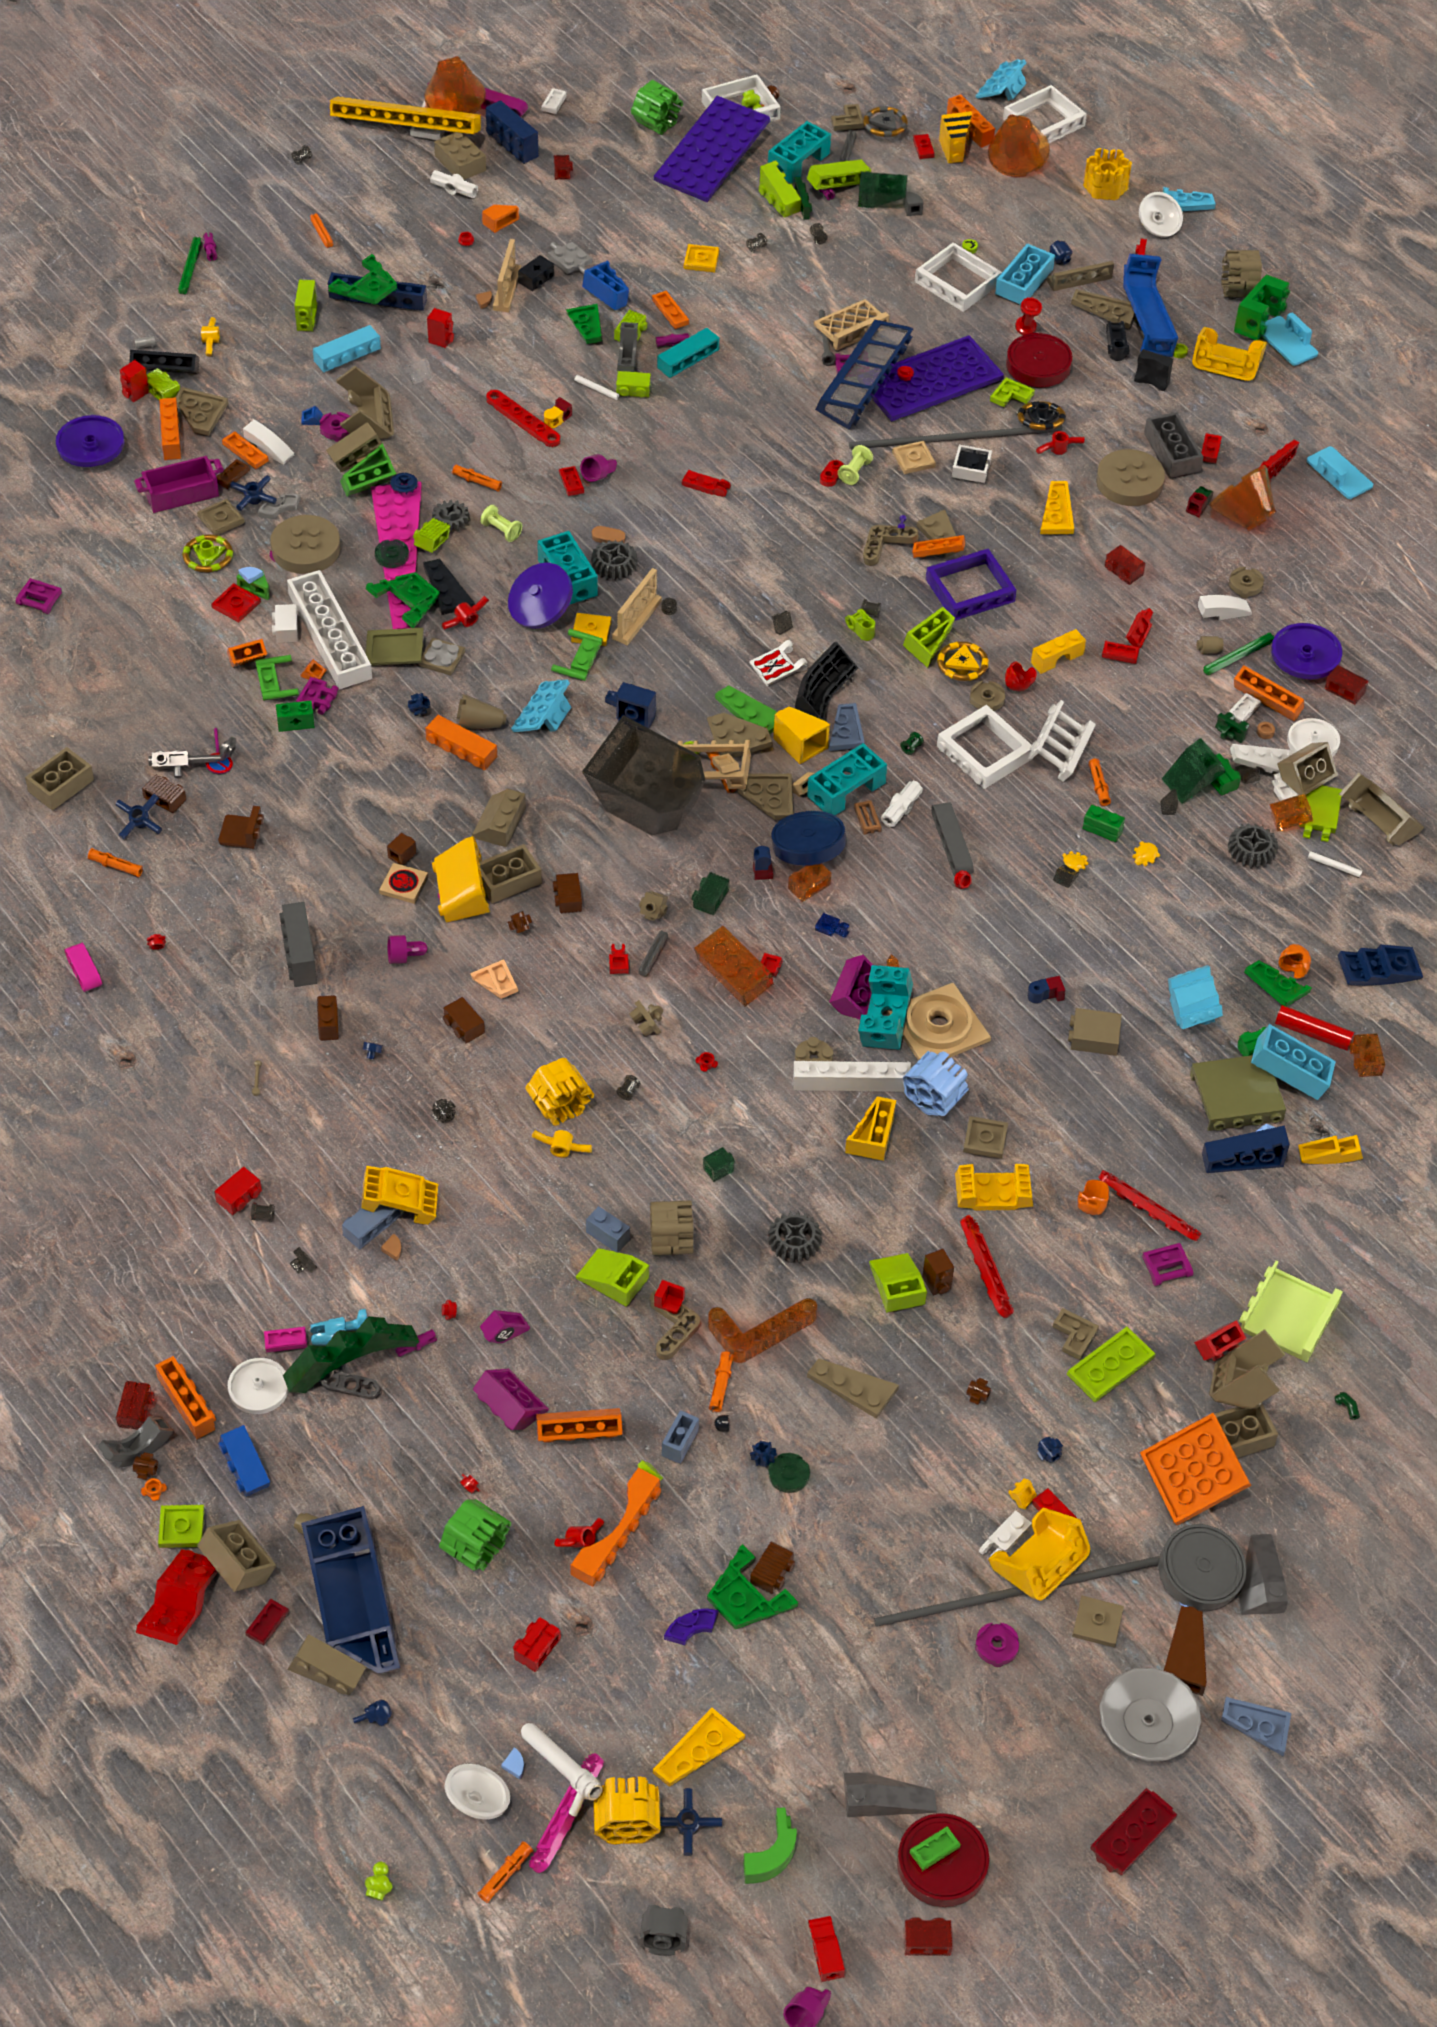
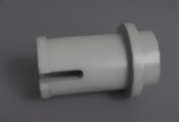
M149 335V337L136 338V348L150 346L153 348V346H156L155 336Z

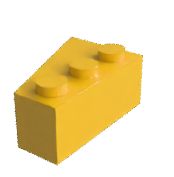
M876 1097L861 1122H858L851 1136L849 1135L846 1139L845 1153L884 1161L895 1115L896 1100Z

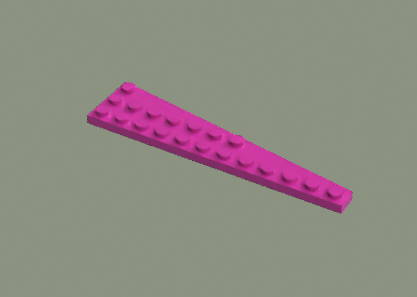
M421 481L418 482L417 488L413 492H408L407 494L403 492L399 494L398 491L394 492L391 485L371 486L384 577L388 581L394 580L397 576L416 572L418 547L414 545L413 535L417 529L419 530ZM388 591L387 597L392 629L412 628L402 620V615L411 610V608L391 591Z

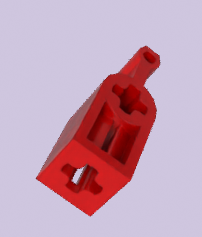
M831 1916L808 1920L821 1982L844 1978L845 1968Z

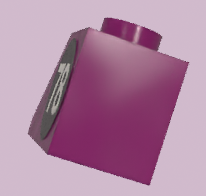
M494 1310L480 1325L485 1339L494 1343H504L530 1329L521 1313Z

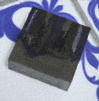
M784 611L781 614L776 613L772 616L776 634L781 635L793 628L790 612Z
M300 1247L293 1251L297 1258L292 1260L290 1265L298 1274L305 1267L310 1272L317 1268L307 1253Z

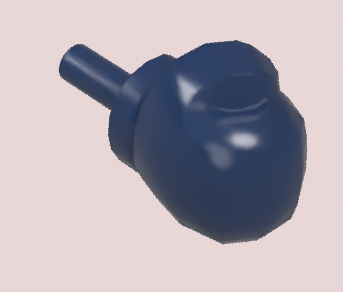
M381 1699L364 1708L365 1714L353 1718L355 1724L368 1719L369 1723L376 1722L379 1726H383L388 1723L392 1711L388 1702Z

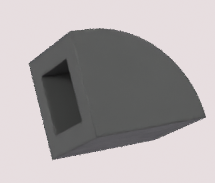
M904 192L903 205L906 215H922L924 203L922 198L916 193Z

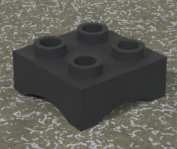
M1142 349L1138 356L1134 382L1151 384L1165 392L1170 382L1173 359Z

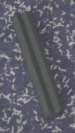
M848 131L840 162L849 160L856 138V131Z
M659 931L639 968L640 975L646 977L650 973L668 939L667 932Z

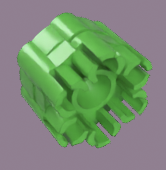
M651 80L638 90L631 108V114L638 123L663 135L668 127L672 128V126L676 125V120L678 119L676 113H679L681 110L676 105L683 107V101L678 99V93L655 80Z
M467 1499L447 1522L439 1548L471 1570L481 1569L483 1571L488 1566L485 1564V1561L490 1563L493 1559V1554L499 1553L497 1548L501 1550L505 1545V1535L509 1531L508 1527L511 1526V1522L479 1500Z

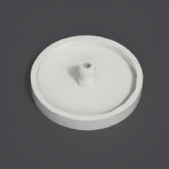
M1306 718L1295 722L1289 729L1287 743L1290 750L1299 751L1311 743L1328 742L1332 757L1338 751L1340 745L1339 733L1326 721Z
M253 1358L242 1362L232 1371L228 1380V1392L232 1403L239 1410L249 1414H264L275 1410L285 1401L289 1390L282 1376L286 1371L280 1364L267 1358Z

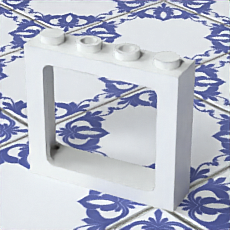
M758 75L702 89V103L706 109L716 96L729 99L740 96L745 91L754 90L755 94L760 96V103L764 105V107L754 110L770 116V122L780 119L781 106Z
M1050 85L1004 107L1003 120L1039 149L1084 127L1087 114ZM1045 104H1049L1066 118L1038 132L1020 116Z
M987 705L938 734L937 747L939 750L944 752L953 763H956L964 773L968 774L974 779L975 783L984 789L1032 760L1028 758L1031 753V744ZM981 722L1014 750L989 767H983L953 740Z

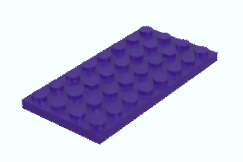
M716 96L653 176L654 181L708 202L768 125L770 116Z
M968 335L898 361L895 365L891 364L893 367L888 375L885 374L886 378L882 385L878 384L877 392L875 395L871 394V396L892 422L1004 379V374L973 338ZM899 367H911L914 371L912 378L908 381L900 380L897 375ZM876 369L858 376V382L860 384L872 385L882 369Z

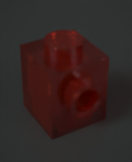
M554 155L555 180H570V171H573V161H570L569 155Z

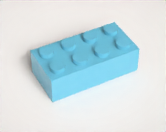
M1026 244L997 278L995 294L1021 305V302L1025 298L1031 297L1053 271L1055 255Z
M1269 1024L1257 1038L1251 1063L1318 1100L1330 1087L1336 1061Z

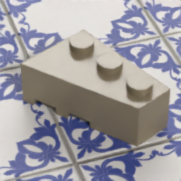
M367 422L326 451L339 471L343 472L353 468L357 464V459L372 453L382 442Z
M308 1634L287 1670L335 1689L340 1694L350 1695L366 1666Z

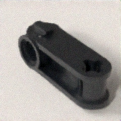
M1107 321L1108 354L1112 360L1122 361L1130 352L1129 345H1127L1124 321L1120 323Z

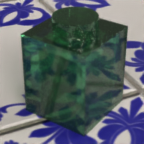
M722 1147L703 1157V1170L715 1182L734 1172L735 1159L730 1152H727Z

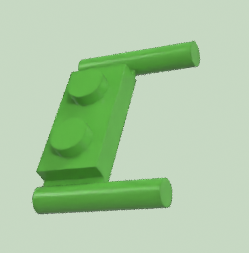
M569 629V636L582 639L571 664V669L553 664L551 671L585 681L600 645L603 643V638Z
M291 655L255 660L263 701L299 695L298 688L280 691L274 664L292 662Z

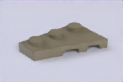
M945 509L917 522V528L929 540L956 536ZM950 552L944 553L943 555L947 558L956 553Z

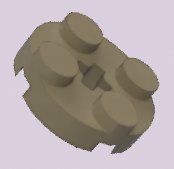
M1239 567L1232 571L1228 584L1235 593L1239 594L1241 598L1246 599L1262 591L1264 577L1261 572L1254 568L1249 570L1246 567Z
M980 681L972 686L969 702L977 709L987 705L995 711L1004 705L1005 690L994 681H989V683Z
M810 1037L808 1040L801 1042L795 1050V1061L833 1060V1050L831 1047L816 1037ZM810 1055H817L818 1058L811 1059Z

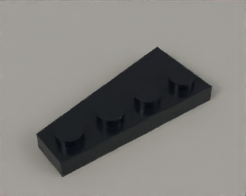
M441 559L423 562L429 583L440 592L436 602L441 615L454 613L455 608L464 602L468 603L471 607L475 605V602Z

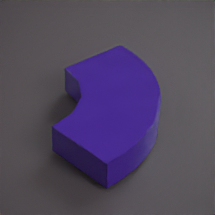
M696 1609L682 1617L679 1616L668 1627L664 1640L685 1646L688 1639L697 1633H712L718 1616V1610Z

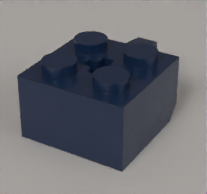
M622 682L618 692L609 690L605 696V703L616 707L618 722L646 731L649 730L656 717V692Z

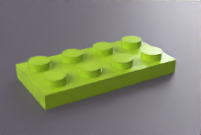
M1125 1327L1067 1371V1376L1094 1402H1097L1154 1359L1155 1353L1132 1330Z

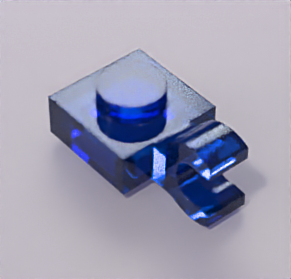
M823 913L815 925V931L831 937L836 933L846 938L849 934L847 929L850 925L845 922L840 923L839 918Z

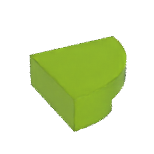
M642 1460L637 1465L644 1471L659 1478L660 1481L663 1479L651 1463Z

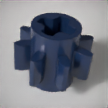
M423 693L411 695L412 700L408 701L409 710L415 716L426 714V709L430 708L429 698Z
M1048 1436L1043 1438L1037 1445L1039 1447L1037 1455L1042 1461L1046 1460L1053 1463L1062 1456L1061 1448L1063 1445L1058 1438L1054 1439Z
M760 1441L756 1445H752L753 1452H750L751 1460H755L756 1466L767 1467L771 1463H775L774 1456L777 1455L776 1448H772L771 1442Z

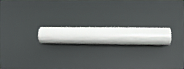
M576 375V382L615 400L619 398L618 393Z
M1311 851L1308 855V858L1359 878L1363 872Z

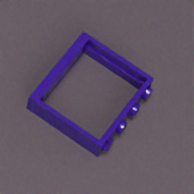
M989 548L927 567L926 581L943 607L955 617L954 621L1015 602L1017 589ZM986 564L1002 589L956 603L940 578Z

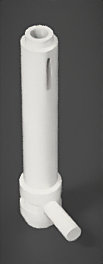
M527 1723L522 1727V1738L569 1780L571 1786L577 1791L569 1810V1814L576 1817L584 1799L596 1800L601 1795L603 1789L601 1782L586 1768L580 1767L535 1724Z

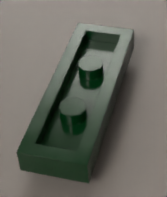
M795 177L794 189L801 198L800 211L803 220L810 219V213H812V204L809 203L806 184L802 182L801 177Z

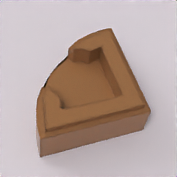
M491 291L476 294V300L481 309L487 307L492 300Z
M393 1233L381 1246V1251L398 1261L401 1255V1242Z

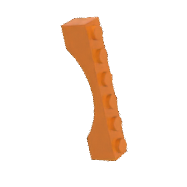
M638 1467L627 1483L628 1504L622 1520L613 1532L603 1540L580 1550L570 1565L573 1577L591 1587L594 1586L596 1581L600 1582L602 1580L607 1565H612L617 1556L616 1552L618 1549H622L626 1545L629 1533L637 1529L639 1525L638 1520L642 1515L645 1516L648 1513L652 1500H656L661 1493L659 1478Z

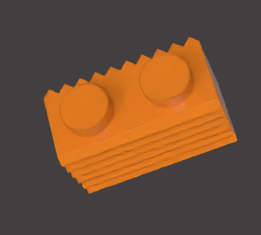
M263 639L228 648L227 654L231 666L234 668V666L248 664V662L251 663L258 659H265L267 651Z

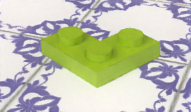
M1005 378L990 396V402L1005 407L1011 398L1027 404L1033 397L1035 389Z

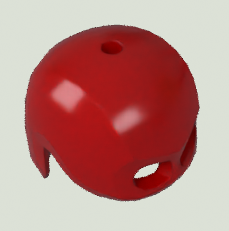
M1014 661L1005 672V683L1013 691H1024L1035 682L1037 672L1033 667L1025 671L1019 662Z

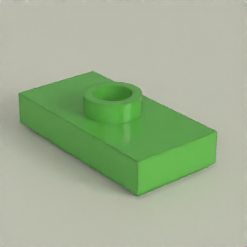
M947 1826L910 1849V1854L922 1871L959 1849L961 1844Z

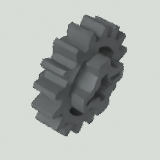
M449 500V503L443 501L442 505L438 503L437 508L434 507L432 512V518L450 525V532L453 529L459 531V527L464 528L465 524H468V519H470L468 507H464V503L459 504L458 500L455 503L452 500Z

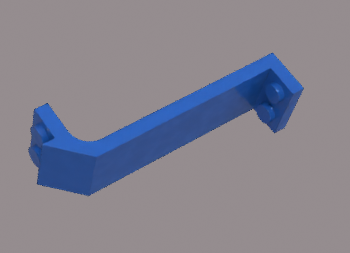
M1129 254L1127 264H1124L1123 287L1145 336L1140 351L1145 349L1163 356L1172 357L1179 337L1156 287V276L1161 258L1159 256Z

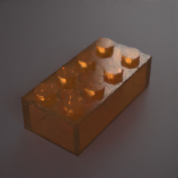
M721 926L694 948L697 960L744 1007L774 984L771 972L724 926Z

